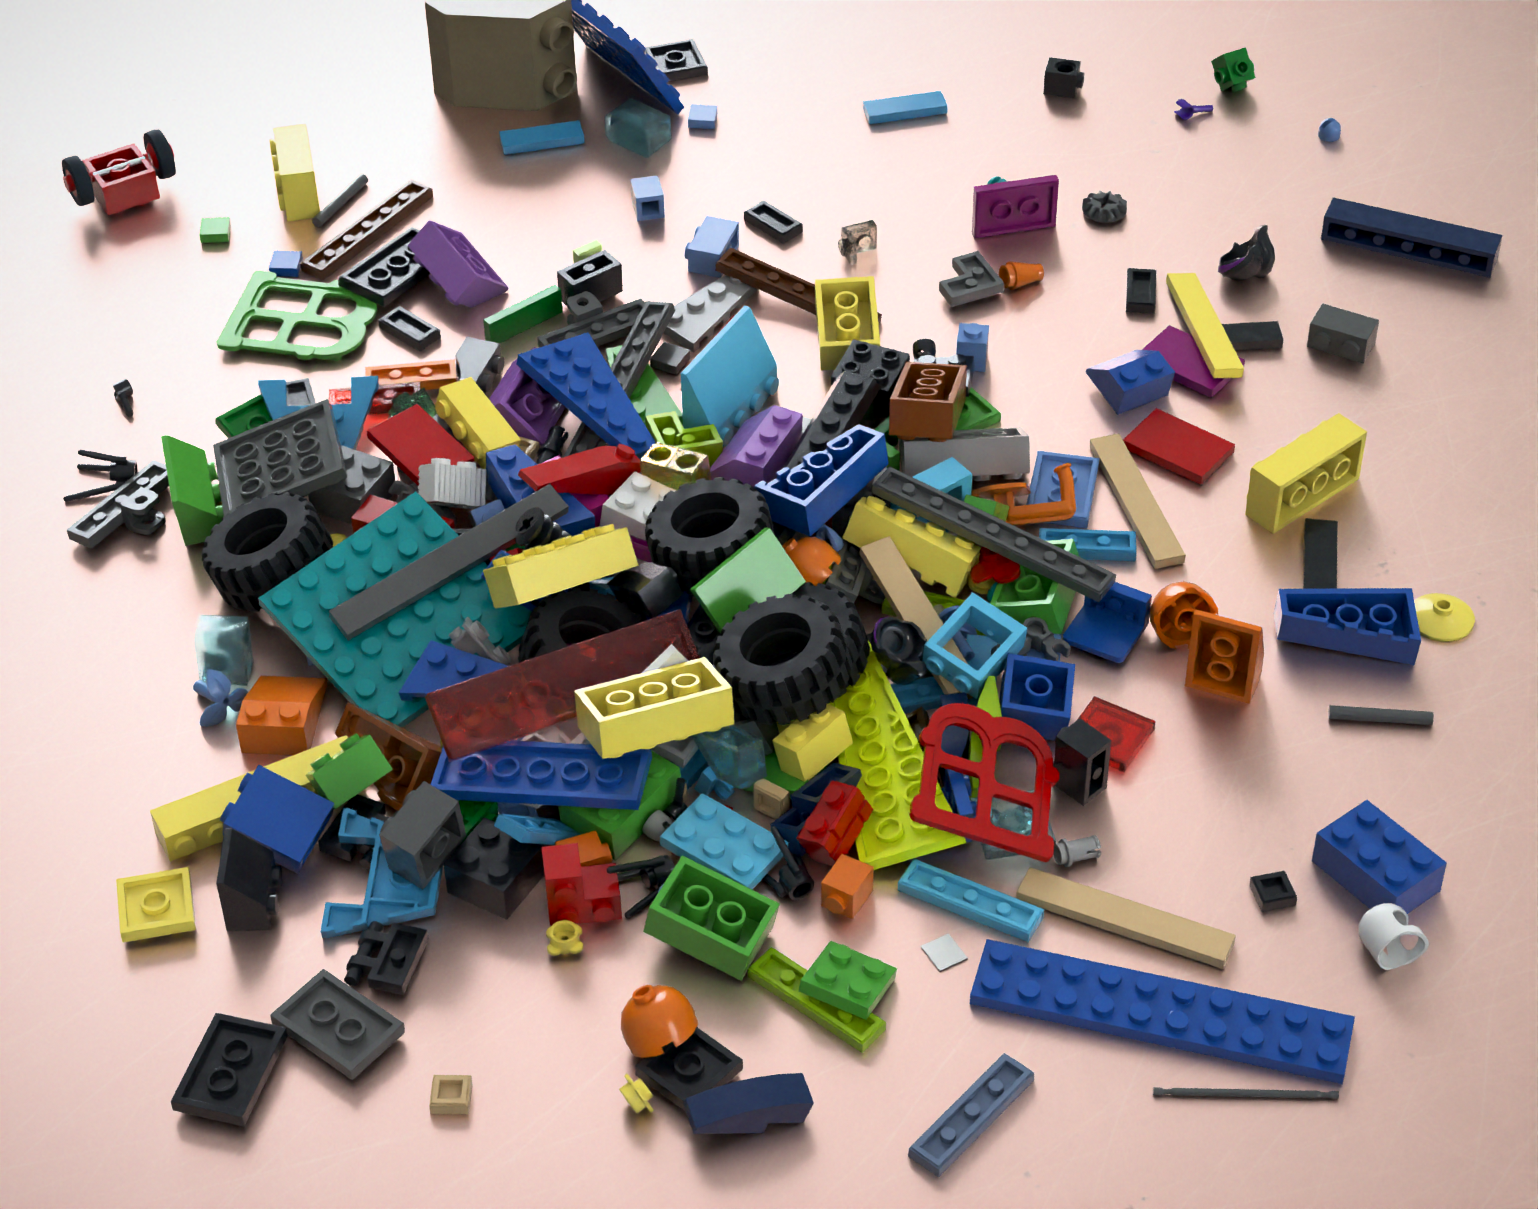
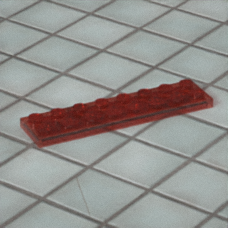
M681 609L427 693L425 699L448 760L452 762L577 719L575 690L641 674L671 644L688 661L699 659L700 657Z

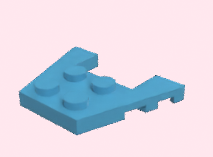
M378 376L351 377V404H331L340 445L356 450L366 416L372 407L374 394L379 387ZM286 379L258 380L259 392L264 399L266 409L272 421L310 406H287Z
M343 808L338 835L340 843L374 845L364 904L326 902L320 930L322 938H332L368 929L373 921L387 926L393 923L435 915L443 866L424 889L419 888L388 868L379 836L384 821L373 817L370 820L357 815L355 810Z

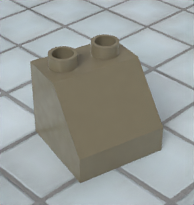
M571 0L424 1L434 94L456 107L538 111L577 90Z

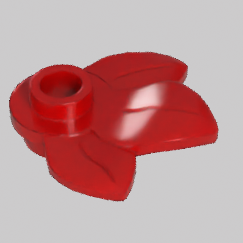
M982 546L979 563L972 567L970 574L972 581L976 584H980L990 578H993L997 583L1005 584L1015 581L1021 575V568L1018 563Z

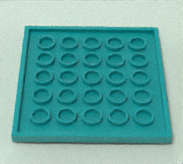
M416 491L258 598L259 605L350 703L402 728L438 703L437 701H431L428 697H414L413 701H404L399 696L400 689L430 640L455 648L450 643L452 639L449 634L458 626L463 631L462 625L465 619L469 617L473 623L479 621L489 633L487 638L495 647L501 646L508 653L521 643L532 611L521 604L494 608L487 582L481 578L483 570L488 566L483 562L349 641L345 638L329 617L331 609L459 536Z

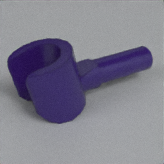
M1179 99L1176 101V104L1181 109L1174 111V113L1182 119L1188 120L1194 113L1212 112L1213 105H1191L1186 100Z

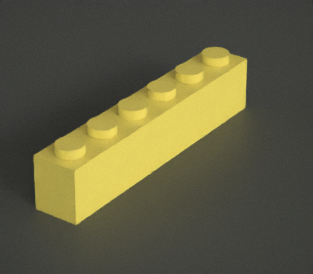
M342 736L264 767L318 794L306 777V774L313 770L310 764L326 753L332 757L340 752L342 748L339 744L346 740L348 736ZM246 774L150 810L155 834L170 862L223 842L224 822L220 821V818L228 803L232 802L235 804L241 795L238 792V788Z

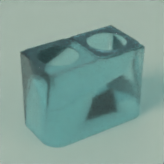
M630 98L605 115V134L611 142L645 158H649L671 140V116Z
M200 615L194 637L199 680L206 682V672L208 669L223 673L230 680L231 685L247 686L254 663L248 617Z

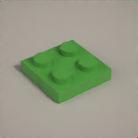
M830 941L802 977L798 991L867 1020L895 980L897 968L879 959L852 950L845 945Z

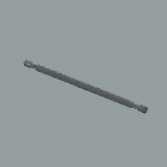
M1153 1087V1095L1273 1098L1328 1097L1330 1099H1339V1091L1209 1088L1163 1089Z

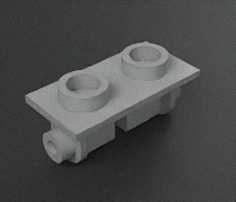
M467 617L462 625L463 631L458 626L449 634L452 639L450 643L456 649L471 654L476 652L480 657L513 667L510 664L512 659L501 646L495 647L487 638L489 637L488 631L479 621L473 623Z

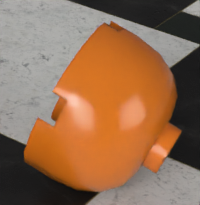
M803 537L798 541L791 538L782 545L805 579V583L810 582L814 586H817L818 583L822 584L833 573L829 568L833 561L837 565L841 561V556L832 546L816 537Z
M1183 581L1171 583L1157 593L1150 608V622L1161 642L1173 649H1177L1175 646L1188 644L1189 649L1195 609L1215 615L1216 613L1218 614V607L1208 592L1195 583Z
M644 985L633 992L632 997L621 1012L620 1029L623 1039L631 1053L642 1058L663 1054L662 1047L671 1042L674 1043L675 1047L681 1045L694 1033L698 1026L695 1011L688 999L680 991L669 986Z

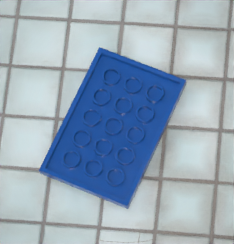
M571 0L574 32L581 41L678 115L685 108L678 99L681 94L672 85H668L669 78L660 69L655 68L658 64L649 54L644 53L646 47L635 37L632 40L629 39V34L622 27H613V22L604 14L598 16L597 10L588 2L584 5L582 0Z

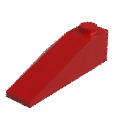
M618 444L617 446H600L520 469L518 476L535 491L551 484L557 493L612 495L634 471L641 473L644 462L635 455V451L631 447Z

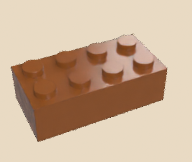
M906 362L890 398L889 435H896L901 440L925 437L932 442H945L947 439H952L966 401L967 365Z

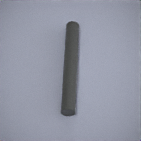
M360 174L312 219L313 224L316 227H321L368 183V177L365 174Z
M1329 705L1328 719L1433 725L1434 714L1430 711Z

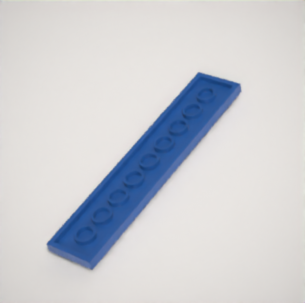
M990 939L986 940L970 994V1004L1338 1084H1343L1355 1020V1016Z

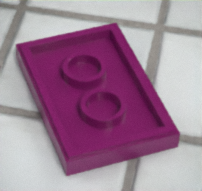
M1057 175L973 186L971 233L974 239L1056 227L1059 188Z
M1171 325L1166 327L1142 349L1159 351L1175 371L1173 381L1210 398L1233 379L1213 378L1193 336ZM1239 357L1244 367L1245 359Z

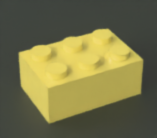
M304 123L273 127L274 139H269L280 211L286 210L287 222L314 218L320 212L307 125Z
M874 276L815 279L820 369L835 370L853 339L880 346Z

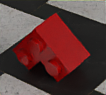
M578 843L542 847L550 927L562 920H568L575 924L622 919L618 874H608L606 871L608 867L616 866V863L581 867Z

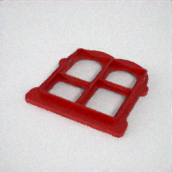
M952 703L938 708L932 714L927 727L923 728L919 735V742L924 747L919 794L915 795L910 805L909 817L911 820L1042 862H1049L1054 854V840L1048 835L1051 787L1056 785L1060 776L1058 770L1053 767V755L1046 740L1034 728L1022 721L1009 717L994 718L988 712L973 705ZM954 725L976 733L982 742L981 762H974L944 752L941 748L944 729ZM1008 742L1027 748L1033 754L1036 760L1034 792L1030 793L1000 784L995 780L996 754L998 746L1002 743ZM939 766L978 778L979 786L975 818H968L942 810L935 805ZM992 797L1032 809L1031 834L1026 836L994 826L990 821Z

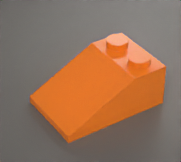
M1195 609L1185 686L1250 704L1262 672L1264 659L1262 627Z
M261 675L243 699L237 718L236 728L241 753L295 755L311 749L327 687V678Z

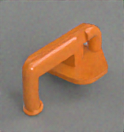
M1071 463L1062 464L1054 469V473H1057L1059 478L1061 501L1015 506L1014 497L1031 493L1027 483L1021 482L989 485L971 491V496L994 499L996 502L1010 506L1006 522L1014 526L1068 520L1076 512L1074 480L1070 468L1072 466Z

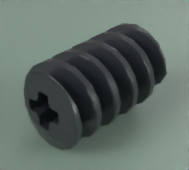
M539 507L527 510L521 515L516 525V531L519 532L516 537V543L520 546H525V550L539 545L550 544L554 540L570 536L568 532L562 530L559 524L553 522L551 517L544 514L543 510Z

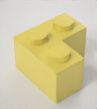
M828 703L826 704V709L819 714L814 712L808 715L809 719L803 721L798 719L791 720L790 724L780 725L776 722L780 734L772 742L781 771L804 782L809 781L853 743L845 712Z

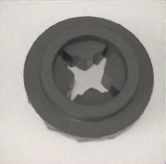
M1099 190L1097 194L1089 193L1088 197L1083 199L1082 211L1085 216L1094 221L1114 222L1126 215L1127 201L1122 199L1121 194L1113 195L1111 191L1103 193Z

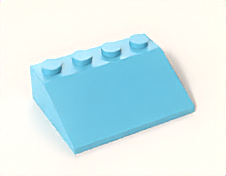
M744 305L681 372L683 428L714 424L723 441V447L728 445L743 423L755 412H758L768 397L774 395L779 387L777 363L750 307Z

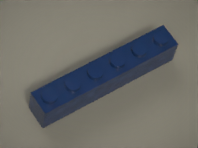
M1333 197L1324 215L1321 240L1491 278L1498 260L1503 235Z

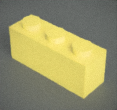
M472 377L440 387L435 404L438 416L444 419L451 428L455 438L462 442L466 449L475 457L474 461L482 469H486V452L514 444L519 447L521 441L519 436Z

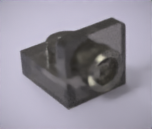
M874 220L841 227V239L838 240V249L841 256H845L850 265L857 264V253L877 249V225Z

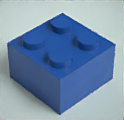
M1008 653L1002 675L999 699L1002 717L1022 721L1034 728L1044 739L1055 741L1058 732L1069 725L1075 664Z

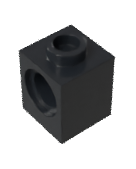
M1049 57L1044 74L1043 94L1075 98L1078 88H1083L1085 72H1080L1081 61Z

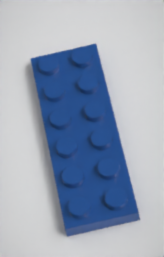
M446 737L431 785L455 800L639 810L652 760L651 749H639L624 753L618 758L602 759L591 744Z

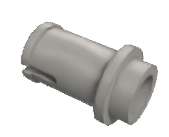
M1096 835L1072 841L1060 839L1059 843L1054 844V859L1058 865L1063 864L1065 867H1070L1072 862L1099 858L1101 851H1095V849L1101 848V845Z

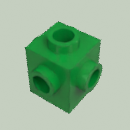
M1246 47L1222 54L1211 60L1214 78L1219 84L1221 91L1230 88L1232 92L1243 90L1248 87L1247 82L1256 78L1254 64L1249 58Z

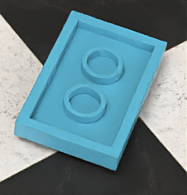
M703 793L660 836V846L679 857L683 855L752 890L783 857L770 831Z

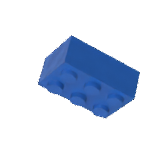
M1365 800L1318 831L1312 856L1314 864L1369 909L1379 904L1392 903L1402 907L1407 914L1441 891L1447 865L1446 861L1368 800Z

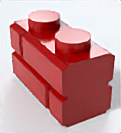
M832 780L824 790L822 797L796 838L801 846L806 849L805 851L812 860L833 866L841 854L847 855L862 830L863 824L874 810L869 802L864 799L865 797L859 788Z

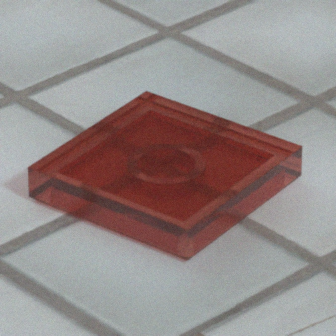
M1095 696L1078 718L1111 740L1109 766L1122 772L1126 771L1155 730L1156 722Z

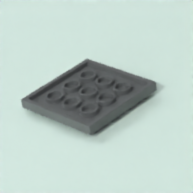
M328 398L213 444L224 516L237 510L236 507L243 503L246 505L252 502V499L259 496L264 498L271 493L282 495L283 492L305 497L313 491L335 485L340 480L348 478L333 407Z

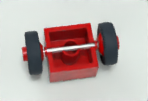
M153 129L143 134L146 152L143 154L136 144L132 143L83 160L78 155L62 159L63 183L67 192L71 194L79 207L93 203L95 197L107 215L121 213L126 209L145 205L159 199L160 192L157 177L163 180L176 174L174 151L160 129Z

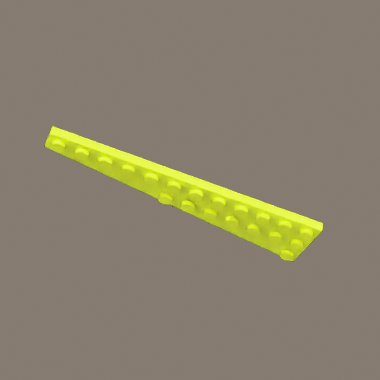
M868 641L870 646V654L867 658L868 663L864 672L859 673V680L854 686L849 685L844 695L837 698L833 703L830 702L828 704L845 712L853 743L838 755L839 764L861 769L862 776L856 787L859 788L865 797L864 799L874 809L868 820L863 824V828L855 842L859 861L873 866L874 870L967 842L965 837L914 822L909 817L911 802L915 795L919 794L924 753ZM937 781L935 805L942 810L952 812Z

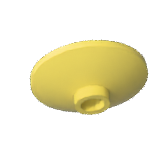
M1431 593L1414 600L1420 635L1428 639L1440 642L1457 641L1470 634L1474 627L1475 616L1472 609L1457 597L1442 593Z

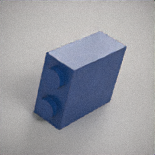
M258 764L253 775L247 773L238 788V792L241 795L235 804L232 802L228 803L220 818V821L224 822L223 836L225 828H233L273 851L276 863L299 874L333 815L334 803Z

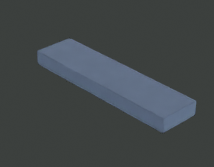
M1003 1053L908 1148V1157L937 1177H940L1034 1081L1035 1072L1006 1053Z

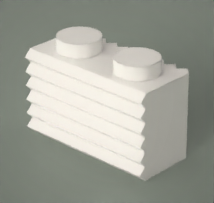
M433 458L431 459V464L419 466L418 494L428 504L464 509H476L486 505L487 469L476 468L475 462H457L456 466L450 465V459Z

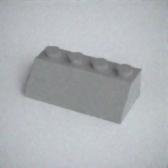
M1021 427L955 430L952 439H947L945 442H932L925 437H916L913 440L898 439L902 473L912 477L951 457L972 473V480L975 481L990 480L991 475H1003L1004 479H1020L1023 473H1030L1029 435Z

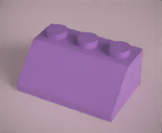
M428 220L407 245L415 254L413 256L414 260L422 267L428 269L431 273L429 275L430 279L438 286L443 287L446 291L445 297L456 306L462 304L473 308L507 292L509 289L507 284L460 231Z
M516 359L510 365L489 400L518 436L537 441L542 445L547 439L550 428L555 426L566 407L517 366Z
M773 405L747 419L705 474V479L714 480V477H723L725 480L730 481L733 478L743 482V485L747 483L753 487L763 480L769 483L776 479V472L782 469L802 436L803 413Z

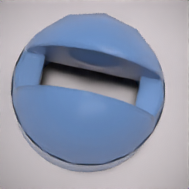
M1326 118L1319 126L1318 137L1327 142L1337 141L1341 133L1340 123L1334 118Z

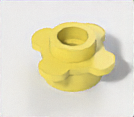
M562 920L546 930V936L550 939V944L547 946L548 953L553 956L580 953L583 950V943L579 938L582 934L581 926L568 920Z
M625 1074L624 1077L628 1082L619 1090L633 1110L639 1113L646 1107L650 1113L654 1111L648 1102L653 1095L640 1078L633 1082L630 1076Z

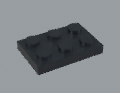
M216 1012L170 1101L173 1111L245 1126L288 1037L286 1027Z

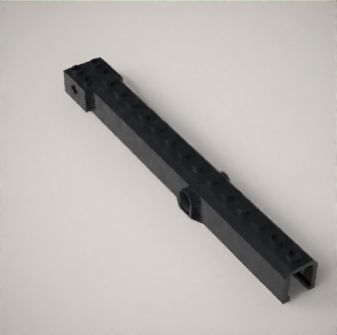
M853 339L831 375L830 390L782 469L788 467L791 470L803 463L802 457L810 452L815 453L827 449L826 443L858 424L874 430L880 417L888 418L890 415L891 395L905 363L910 362V353ZM772 521L775 536L781 545L791 538L798 541L803 537H811ZM700 604L688 622L687 633L681 634L674 647L688 661L705 657L713 665L714 646L718 636H721V634Z

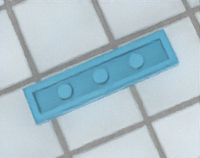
M917 859L912 860L898 881V891L1026 942L1030 941L1044 918V909Z

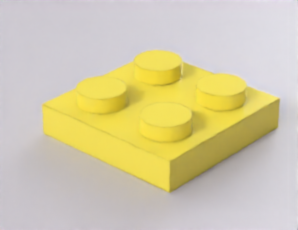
M189 867L116 879L122 943L196 930Z

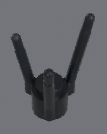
M78 450V454L81 456L111 463L110 465L77 464V469L110 472V481H116V483L66 495L63 497V500L68 502L115 491L138 472L137 460L127 459V456H113L94 451Z
M773 826L770 829L787 864L779 870V882L769 874H766L762 880L771 886L780 898L788 895L792 900L802 899L814 888V880L809 875L802 856L791 854L777 827Z
M668 855L610 866L606 869L608 874L618 873V882L641 876L647 888L653 887L656 889L625 912L626 918H631L653 902L659 888L665 883L675 867Z

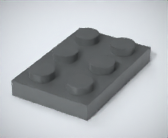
M324 968L270 1014L273 1025L286 1027L288 1036L351 1080L356 1078L405 1033L403 1022Z

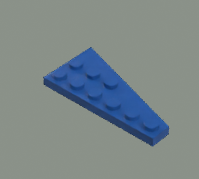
M589 332L518 354L516 365L610 446H617L618 444L629 446L642 461L656 456L658 445Z

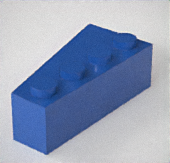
M858 424L826 443L827 449L815 453L810 452L802 457L803 463L790 470L788 467H785L776 472V479L769 483L763 480L754 485V488L766 499L771 520L807 536L813 535L889 464L885 434Z
M516 444L486 452V480L497 499H501L504 509L536 492L518 476L520 469L538 464ZM558 493L569 506V511L553 522L559 524L562 530L568 532L570 536L595 528V515L570 493Z
M1412 588L1278 590L1273 613L1277 640L1415 665L1421 644V636Z

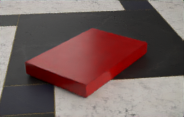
M418 404L367 430V438L418 486L420 478L418 476L420 472L419 466L431 464V459L433 458L450 459V465L456 466L457 462H474L475 457Z
M1158 408L1154 409L1123 439L1130 452L1200 485L1234 453L1235 449L1234 443Z

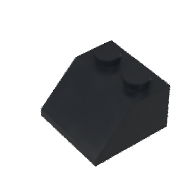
M225 828L216 885L226 930H270L272 915H278L279 910L278 894L275 891L276 888H281L282 867L276 866L273 851L233 828Z

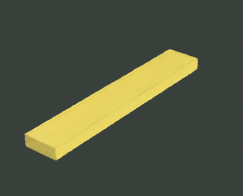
M1167 273L1166 284L1213 378L1243 377L1244 367L1196 273Z

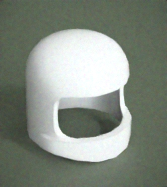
M1392 903L1374 906L1363 915L1359 923V937L1378 965L1386 970L1410 964L1423 955L1429 945L1428 939L1419 927L1408 925L1409 916L1404 909ZM1406 934L1418 936V942L1412 950H1406L1400 942V936ZM1385 947H1387L1388 955L1383 951Z

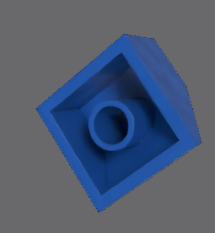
M1136 349L1086 368L1085 373L1116 414L1119 415L1168 396L1175 371L1159 351Z

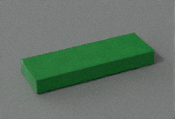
M554 284L483 319L485 340L502 343L562 313L561 288Z

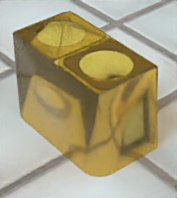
M655 442L640 459L642 475L676 491L679 490V486L686 483L689 485L697 483L696 480L699 479L712 480L708 455Z

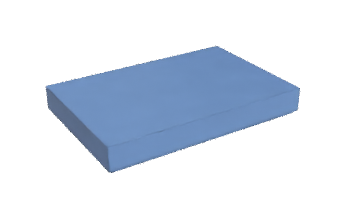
M1038 451L1030 485L1031 493L1028 494L1026 505L1061 501L1059 478L1057 473H1054V469L1062 464L1071 463L1072 466L1070 468L1074 480L1076 512L1071 519L1045 523L1087 528L1100 458Z

